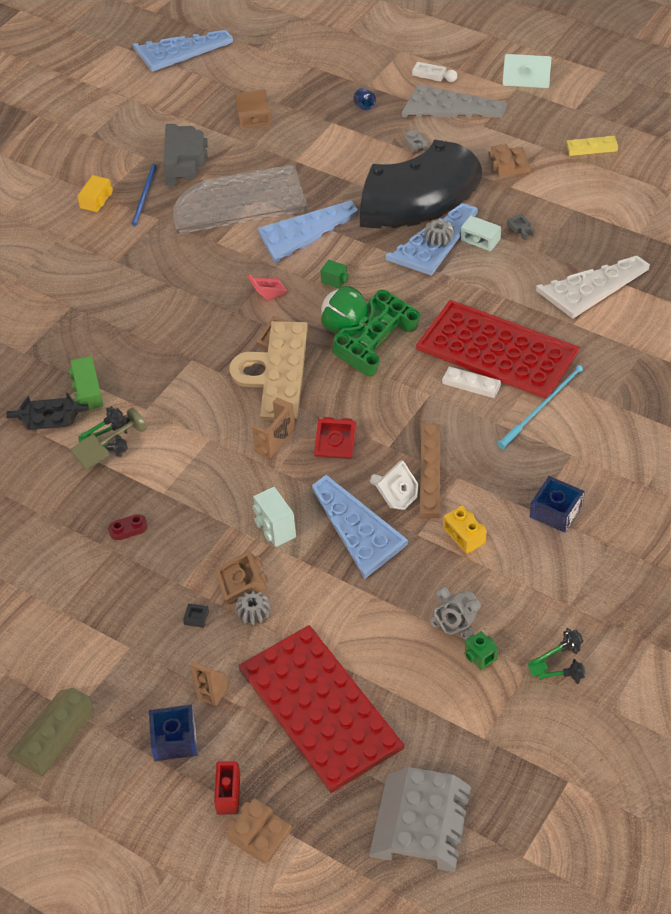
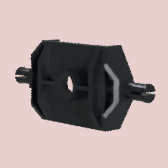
M66 393L67 398L31 401L30 397L27 396L18 410L7 411L6 415L7 419L18 418L21 420L27 430L64 427L73 424L78 412L89 411V404H75L69 393ZM47 414H52L51 417H45Z

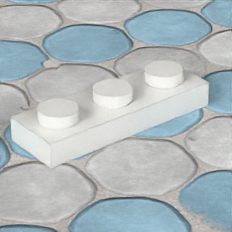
M450 366L442 379V383L491 398L496 397L501 386V380Z

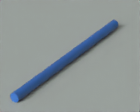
M152 164L132 221L133 226L137 225L156 169L155 164Z

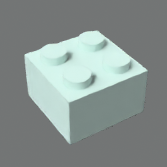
M275 487L253 496V510L256 514L254 520L258 528L264 530V535L268 542L271 541L277 547L296 538L294 513Z

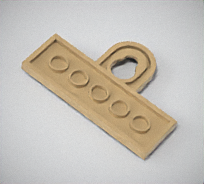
M272 321L268 352H243L234 357L230 363L231 378L236 384L242 387L263 388L261 420L275 421L273 401L278 397L293 404L294 420L298 421L308 332L307 322ZM254 364H262L266 367L264 373L258 376H250L243 372L244 368Z

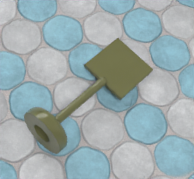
M133 407L128 409L126 414L130 422L102 441H99L92 434L70 449L86 470L110 455L103 445L115 438L116 435L121 434L131 426L139 432L147 429L143 418Z

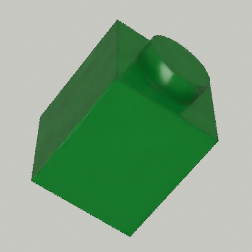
M329 259L320 270L321 283L338 289L347 282L349 277L347 265Z

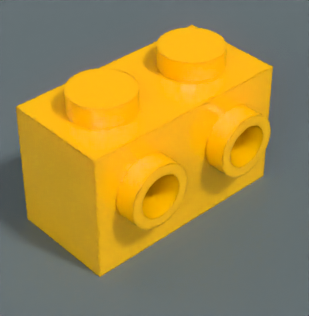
M92 175L77 195L80 208L98 212L112 194L113 188L111 187L110 179Z
M463 505L443 516V529L466 554L486 543L487 530L485 526L479 523L473 513L467 511Z

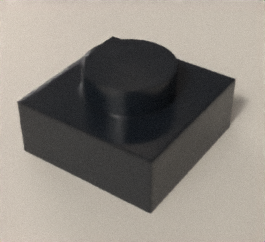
M188 603L183 618L184 625L204 628L209 613L208 606Z

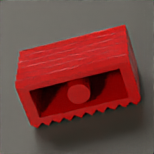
M218 761L216 763L214 805L218 815H235L239 813L241 775L237 761Z

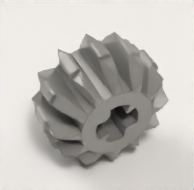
M439 218L437 221L432 220L431 223H427L424 230L427 243H432V246L438 245L440 247L442 244L446 246L447 243L451 242L454 235L451 222H446V219L442 221Z
M254 591L251 594L244 592V597H238V603L235 606L239 620H243L244 624L251 622L253 626L255 622L262 624L263 619H268V613L271 610L267 596H263L262 592L255 594Z

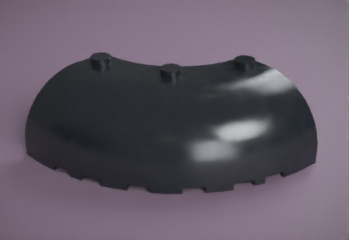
M434 140L424 153L411 160L395 164H372L362 192L360 227L381 229V226H392V228H397L398 225L405 224L409 227L420 224V221L427 219L432 221L442 217L443 213L453 210L463 200H467L470 194L479 186L482 179V167L478 158L469 149L460 144Z

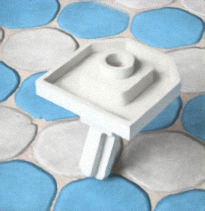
M399 461L383 477L375 474L371 476L370 483L377 487L390 508L405 510L417 498L418 483L404 461Z

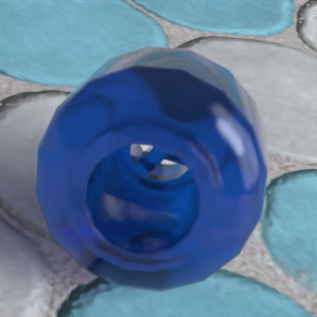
M363 87L354 93L353 101L360 109L370 110L376 103V96L371 90Z

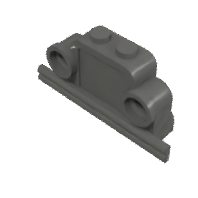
M166 124L164 170L167 187L176 186V177L192 180L198 176L196 167H202L205 164V158H208V139L204 138L203 131L196 130L193 126Z

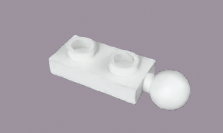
M417 62L412 70V76L434 81H442L445 78L448 82H454L457 79L456 71H447V67Z

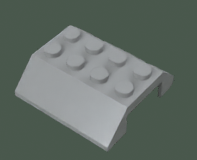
M411 767L387 774L369 857L392 861L393 853L436 860L437 869L455 871L456 858L459 852L450 845L458 846L461 843L466 810L459 805L464 806L468 804L471 787L453 774Z

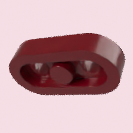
M135 514L113 521L109 525L108 531L112 539L123 540L144 533L147 530L148 524L145 516Z

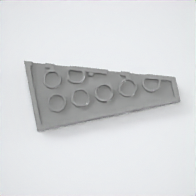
M418 84L402 111V117H407L408 115H416V117H422V115H431L432 117H457V115H466V117H472V115L502 117L507 109V103Z

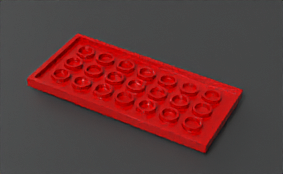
M453 300L448 301L416 344V350L486 377L501 380L502 383L544 399H548L580 350L579 346Z
M310 625L239 664L241 673L330 793L404 749V743Z

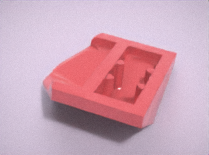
M248 275V279L256 291L267 301L287 293V289L278 277L272 279Z

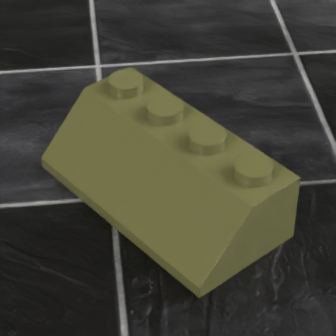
M75 688L60 690L7 754L8 758L43 776L94 712L90 696Z

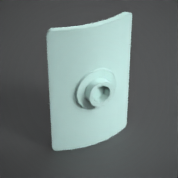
M506 54L503 85L549 88L552 57Z

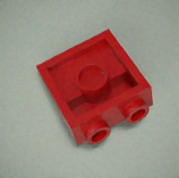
M332 417L318 419L314 456L353 459L357 430L356 421L350 418L334 420Z

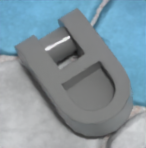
M410 130L405 134V143L412 153L418 152L420 149H428L427 140H424L419 132Z

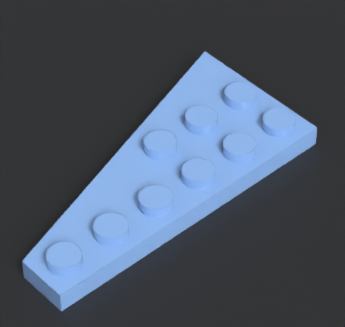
M227 30L208 32L205 36L194 34L191 38L181 36L161 39L158 43L148 41L145 45L134 43L133 49L153 72L233 43V37Z
M352 200L259 227L258 233L276 265L280 262L281 258L291 256L293 251L302 249L321 238L322 234L326 231L331 232L338 224L343 225L358 216V210Z
M462 203L448 212V216L445 218H439L441 221L446 219V222H451L454 230L453 238L446 246L443 244L440 247L438 245L432 246V243H427L424 236L425 229L411 237L408 243L405 245L401 244L397 247L396 251L386 254V260L432 276L460 238L463 224L470 216H476L478 208Z
M325 475L312 485L314 494L364 579L408 545V540L329 476Z

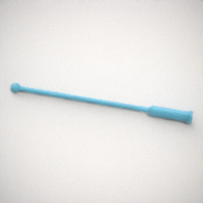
M578 365L576 370L550 394L548 399L546 398L520 425H516L504 438L499 440L497 446L500 449H505L506 445L522 431V427L578 372H582L583 367Z

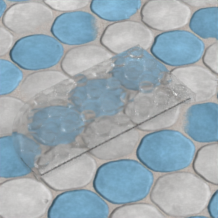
M295 164L205 179L187 189L178 198L173 209V219L176 234L308 210Z

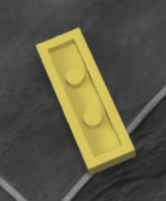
M615 136L567 140L566 144L569 156L618 151Z

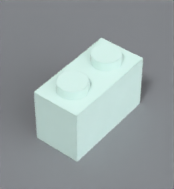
M470 216L461 227V241L488 251H492L501 239V226L474 216Z

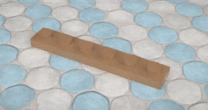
M421 424L420 518H440V424Z

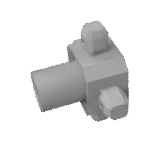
M443 586L436 591V596L441 602L435 608L430 624L433 628L441 627L445 633L450 635L460 632L459 634L466 641L468 637L474 635L470 625L475 620L481 604L471 591L464 590L450 596L449 590Z

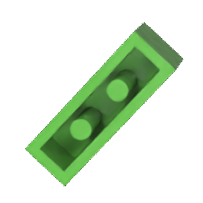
M92 356L71 360L72 368H69L71 379H75V381L71 382L73 391H77V394H74L76 404L88 403L89 410L104 407Z

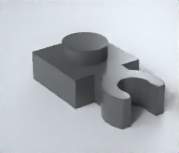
M523 214L507 219V225L515 234L521 233L522 239L527 240V234L534 237L535 230Z

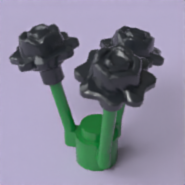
M112 406L106 408L107 417L103 419L104 421L90 430L81 433L78 436L79 443L92 434L97 438V436L111 430L120 429L130 422L127 415H123L119 408ZM110 423H112L110 427L105 428V429H103V430H101V431H98V432H96V433H93L94 431L98 430V429L101 428L102 426H104V425H109ZM116 435L113 443L103 445L108 451L113 450L119 458L128 449L127 441L119 435Z
M566 628V631L563 632V641L557 647L540 657L527 661L533 677L539 676L540 680L554 676H571L576 684L580 683V679L585 678V667L583 663L577 662L576 659H573V664L569 668H564L563 671L545 672V670L549 669L545 660L556 653L569 650L574 654H578L581 644L584 642L578 630L572 631Z

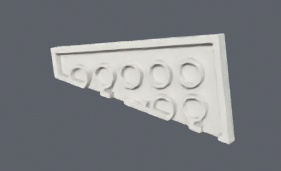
M633 256L620 260L612 266L603 265L601 269L595 271L590 269L567 276V279L562 281L553 280L551 284L545 286L542 284L537 285L536 291L573 319L649 270L650 264L639 256Z

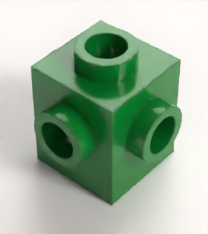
M480 631L476 635L468 637L465 642L464 654L469 662H473L480 670H483L497 660L498 647L490 636H486Z

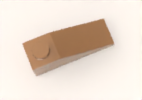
M192 661L190 667L197 699L217 707L228 688L226 675L221 671L213 670Z

